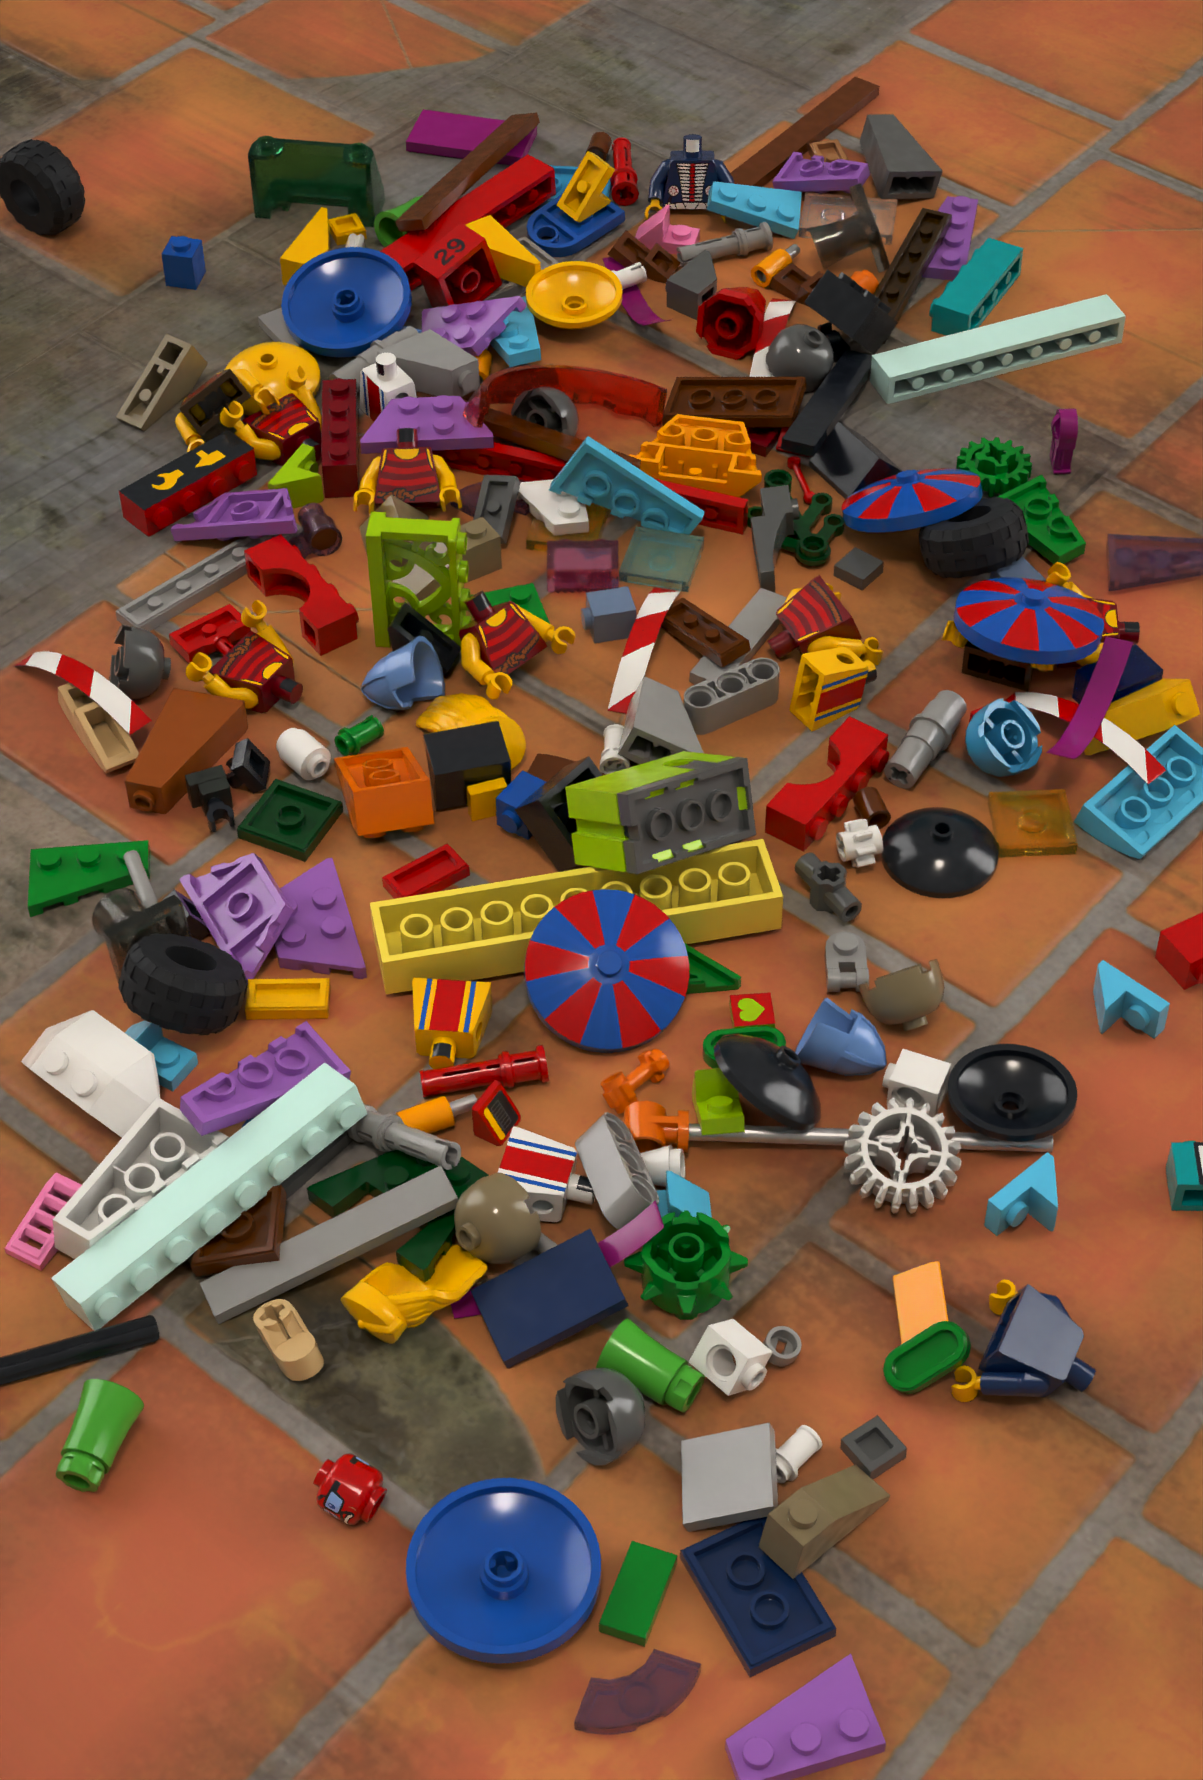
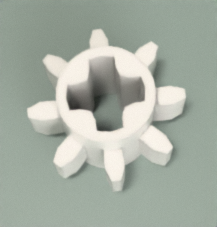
M867 819L844 822L845 831L839 832L836 835V845L841 860L843 862L851 860L852 867L857 868L875 864L874 855L883 852V841L878 826H868Z

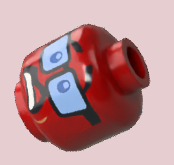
M350 1453L342 1455L335 1463L327 1459L313 1482L314 1485L319 1487L316 1498L317 1505L347 1525H355L361 1520L366 1523L369 1522L379 1509L387 1493V1489L382 1487V1473Z

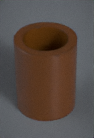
M605 132L594 133L587 151L595 153L606 161L612 144L610 136Z
M865 787L855 794L853 802L861 818L867 819L868 826L877 825L881 829L889 823L891 815L876 788Z

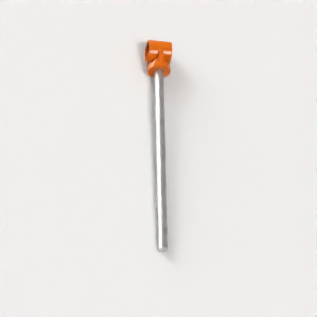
M637 1101L628 1105L624 1111V1123L632 1133L640 1153L672 1145L676 1149L682 1148L684 1153H688L689 1140L844 1145L846 1140L851 1139L848 1135L849 1129L812 1128L805 1131L791 1127L745 1125V1132L702 1136L699 1124L689 1123V1110H678L677 1116H667L666 1109L661 1104L652 1101ZM886 1130L875 1136L872 1140L879 1141L880 1138L895 1137L899 1130ZM914 1132L916 1139L920 1143L930 1146L923 1137ZM955 1132L954 1137L951 1139L952 1141L960 1142L961 1149L1053 1151L1052 1135L1033 1141L1008 1142L994 1139L981 1133Z

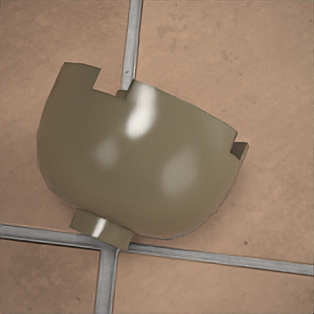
M930 960L929 965L931 969L923 971L920 963L878 977L874 981L876 987L869 989L867 982L858 985L869 1012L884 1024H902L904 1031L928 1024L926 1015L938 1009L944 996L945 986L938 960Z
M494 1173L477 1180L461 1194L455 1207L454 1222L459 1244L472 1256L481 1259L486 1264H508L534 1250L538 1246L541 1237V1224L538 1212L535 1211L530 1214L524 1202L530 1198L527 1191L514 1178L503 1173Z

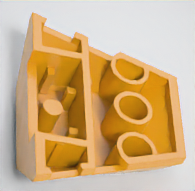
M677 414L657 431V438L652 442L645 441L641 444V451L637 455H629L640 459V470L652 478L735 497H741L762 481L761 471L757 470L756 456L752 454L750 449L751 442L745 424L740 421Z

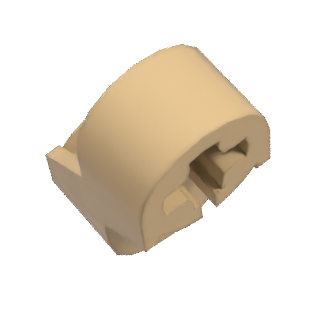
M285 1299L271 1300L256 1310L253 1321L260 1337L287 1378L292 1381H302L313 1377L321 1370L324 1359L315 1338L308 1331L297 1310L289 1301Z

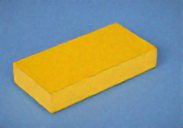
M330 978L248 979L245 1005L246 1020L328 1019L331 989Z

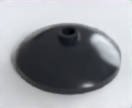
M929 807L906 813L887 828L882 839L883 852L881 853V859L887 873L905 889L927 897L955 898L973 893L992 878L998 865L999 849L992 832L978 819L956 809Z
M743 1034L725 1035L714 1046V1056L719 1068L734 1088L756 1108L779 1123L797 1130H811L820 1121L821 1104L810 1075L800 1064V1057L792 1049L786 1046L780 1047L763 1038Z
M996 1044L976 1049L956 1063L949 1076L948 1098L956 1115L975 1131L1002 1141L1026 1142L1050 1136L1062 1129L1070 1121L1076 1108L1077 1087L1067 1068L1049 1054L1023 1045Z

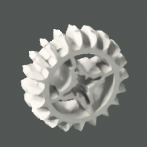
M893 1097L888 1102L887 1110L876 1102L871 1109L872 1115L864 1111L860 1113L857 1120L859 1125L853 1124L850 1126L848 1135L851 1139L845 1141L843 1149L845 1153L849 1154L845 1158L844 1167L845 1169L853 1170L849 1178L851 1185L864 1183L860 1190L861 1197H868L872 1193L876 1195L874 1202L876 1209L883 1205L884 1200L891 1202L890 1208L893 1214L899 1211L901 1204H905L907 1210L912 1214L917 1210L918 1201L926 1209H929L933 1206L934 1197L941 1200L944 1199L948 1192L946 1186H954L957 1180L954 1171H958L962 1163L961 1159L955 1156L960 1152V1142L951 1140L955 1134L954 1126L941 1128L945 1119L943 1113L936 1114L934 1117L929 1116L930 1106L928 1103L924 1104L921 1110L914 1109L912 1098L906 1100L904 1107H899L898 1102ZM899 1129V1133L895 1137L880 1138L879 1141L872 1140L881 1132ZM914 1132L923 1137L930 1146L920 1143L916 1139ZM903 1141L905 1143L904 1152L907 1153V1160H905L901 1170V1159L897 1156ZM874 1165L884 1167L889 1172L891 1179L882 1175ZM925 1169L934 1171L923 1180L906 1183V1178L909 1174L924 1173Z

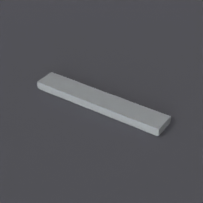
M297 523L298 531L296 533L281 534L291 545H296L306 539L305 529ZM280 534L265 535L257 539H251L249 536L237 539L116 610L117 621L122 625L139 627L150 632L247 574L244 550Z
M440 1165L280 1243V1261L233 1266L200 1282V1285L217 1323L221 1324L455 1209L459 1199Z

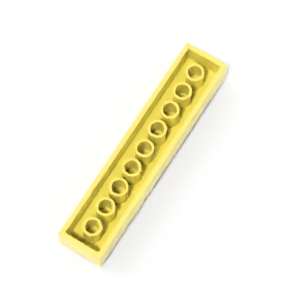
M764 839L728 844L640 874L586 867L371 902L370 910L373 937L385 994L387 995L413 990V977L471 981L524 972L529 941L539 922L560 902L582 892L610 889L625 891L642 897L661 909L671 919L686 944L781 929L783 894Z

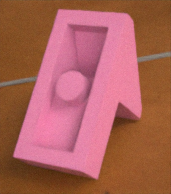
M668 204L639 226L635 238L650 250L658 243L668 253L677 255V247L699 243L700 228H692L687 225H670V205Z

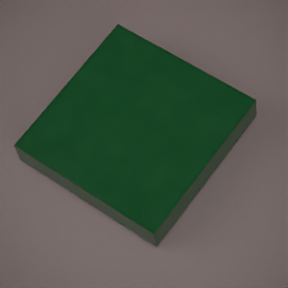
M275 779L238 826V838L306 862L342 814L343 803Z

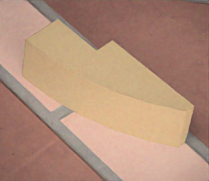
M71 683L58 687V702L88 752L106 774L135 762L139 752L130 735L110 714Z

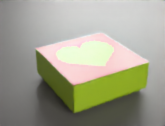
M770 992L730 995L729 1006L733 1028L757 1026L775 1028Z

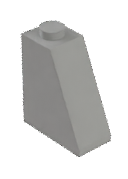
M431 329L377 351V356L381 353H392L395 355L396 364L413 380L416 391L435 396L461 397L480 389L478 359Z
M644 676L628 706L618 755L643 764L683 751L703 753L679 692Z

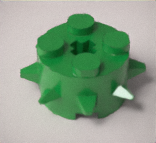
M688 1210L681 1212L679 1217H675V1212L661 1217L664 1228L643 1245L642 1251L624 1259L625 1267L641 1273L642 1288L644 1289L640 1296L642 1300L650 1299L654 1305L669 1313H674L680 1320L696 1318L699 1313H704L718 1305L722 1298L728 1301L731 1300L733 1296L729 1291L730 1274L748 1266V1258L730 1249L728 1233L731 1228L729 1225L721 1226L717 1220L704 1213L696 1212V1217H692Z

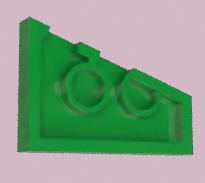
M1043 475L998 496L1003 499H1011L1022 509L1028 530L1029 545L1053 564L1056 562L1065 564L1084 554L1086 542L1070 517L1063 515L1059 508V500L1055 494H1050L1047 490V482Z
M149 841L31 849L28 889V911L30 917L43 914L44 907L63 902L64 906L79 902L78 896L97 890L105 894L134 885L123 859L124 854L131 850L139 853L147 876L150 879Z

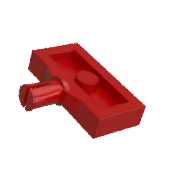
M228 604L170 633V645L188 663L193 662L192 659L198 652L209 655L219 651L224 656L234 647L232 643L243 638L251 631V628L242 623L241 614L231 604Z

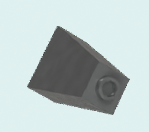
M893 114L867 115L859 142L868 163L878 196L881 199L934 198L943 172L942 169Z

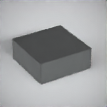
M855 547L834 565V576L860 590H864L883 573L884 561Z
M878 1415L841 1438L840 1449L854 1465L856 1464L872 1479H875L906 1458V1446Z

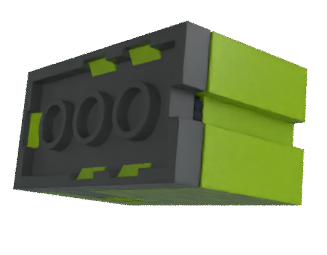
M683 751L565 787L569 818L576 819L577 832L571 833L575 864L640 874L756 835L747 758Z

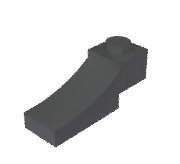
M788 485L761 488L762 516L751 517L752 543L760 588L774 593L775 565L779 550L786 536L794 535L793 520L800 519L797 498H790Z

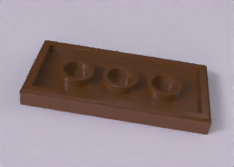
M676 377L661 417L662 424L664 426L674 416L681 414L744 422L745 427H791L797 418L806 391V378Z

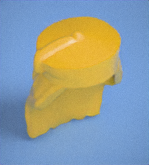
M464 693L438 696L416 721L418 728L429 732L499 721L511 760V769L521 762L526 749L525 736L520 726L504 712L494 708L482 696Z
M452 1244L446 1255L441 1254L434 1264L435 1272L426 1282L408 1271L404 1266L386 1262L361 1279L340 1300L346 1310L358 1322L359 1328L365 1329L383 1342L393 1344L400 1338L406 1328H415L421 1325L434 1311L441 1310L459 1301L472 1288L475 1282L486 1273L488 1266L481 1259L472 1256L468 1251H463L462 1247Z

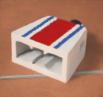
M392 353L379 354L376 357L375 364L363 368L360 372V409L373 421L377 419L391 399L417 398L413 380L396 364V357Z
M513 1126L498 1173L514 1178L527 1191L530 1198L524 1202L530 1214L537 1211L540 1221L558 1222L562 1220L568 1199L591 1205L594 1201L595 1194L588 1177L575 1174L578 1152L573 1147Z

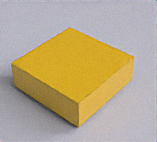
M356 213L328 220L329 232L337 246L346 244L349 235L352 233L356 235L362 234L367 239L366 229Z
M504 777L466 786L468 814L471 821L496 816V797L507 787Z

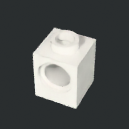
M902 1049L897 1063L888 1064L883 1078L882 1086L888 1088L886 1106L893 1097L898 1102L899 1107H904L906 1100L912 1098L914 1109L921 1110V1107L928 1103L930 1106L928 1115L934 1117L938 1114L948 1090L951 1063Z
M730 1319L708 1325L689 1363L729 1396L746 1390L751 1391L763 1381L767 1373L765 1366L773 1351L737 1321ZM732 1354L735 1358L736 1365L734 1364Z

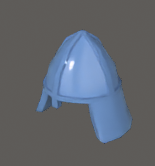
M417 636L408 644L390 652L387 656L381 658L367 673L362 682L361 691L371 702L386 709L395 710L412 708L411 706L414 701L430 700L438 696H445L443 670L434 647L425 637Z
M824 998L794 1051L801 1059L800 1064L844 1076L869 1075L884 1069L887 1065L885 1045L875 1026L860 1012L851 1009L850 1014H848L828 998Z

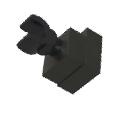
M219 765L185 775L192 808L202 807L205 816H207L208 827L211 832H216L215 821L221 818L227 819L230 826L234 827L235 819L231 790L223 766Z

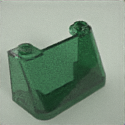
M262 136L253 142L249 149L248 162L255 218L270 219L271 211L275 208L282 207V211H289L292 203L348 207V214H358L364 227H374L375 217L382 211L385 202V193L375 154L370 147L363 143L344 144Z

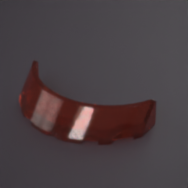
M526 365L500 370L488 376L468 399L463 411V417L475 428H482L484 415L489 413L490 404H514L516 398L524 391L540 387H551L564 392L571 398L574 404L601 405L621 415L640 417L653 427H661L667 389L635 377L600 369L569 365Z

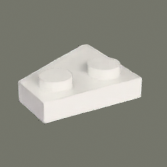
M554 479L521 482L517 500L523 499L528 503L530 513L536 519L543 521L545 527L554 536L589 532V520L585 504L578 502V497L562 491L561 494L549 491L551 482Z

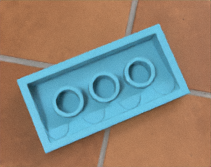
M1176 725L1171 727L1146 749L1166 769L1163 774L1150 784H1147L1128 765L1082 806L1074 823L1112 849L1130 857L1141 859L1203 803V748Z

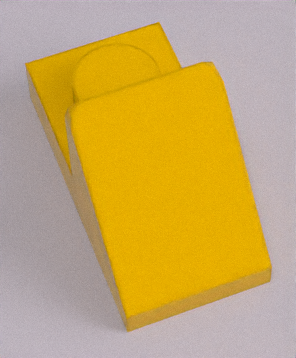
M587 151L556 206L577 222H582L612 201L602 191L615 169L595 153Z

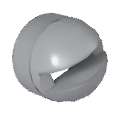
M785 1326L772 1328L763 1342L764 1345L773 1351L768 1362L778 1367L791 1364L797 1358L802 1346L798 1334ZM778 1340L786 1343L781 1354L775 1350Z

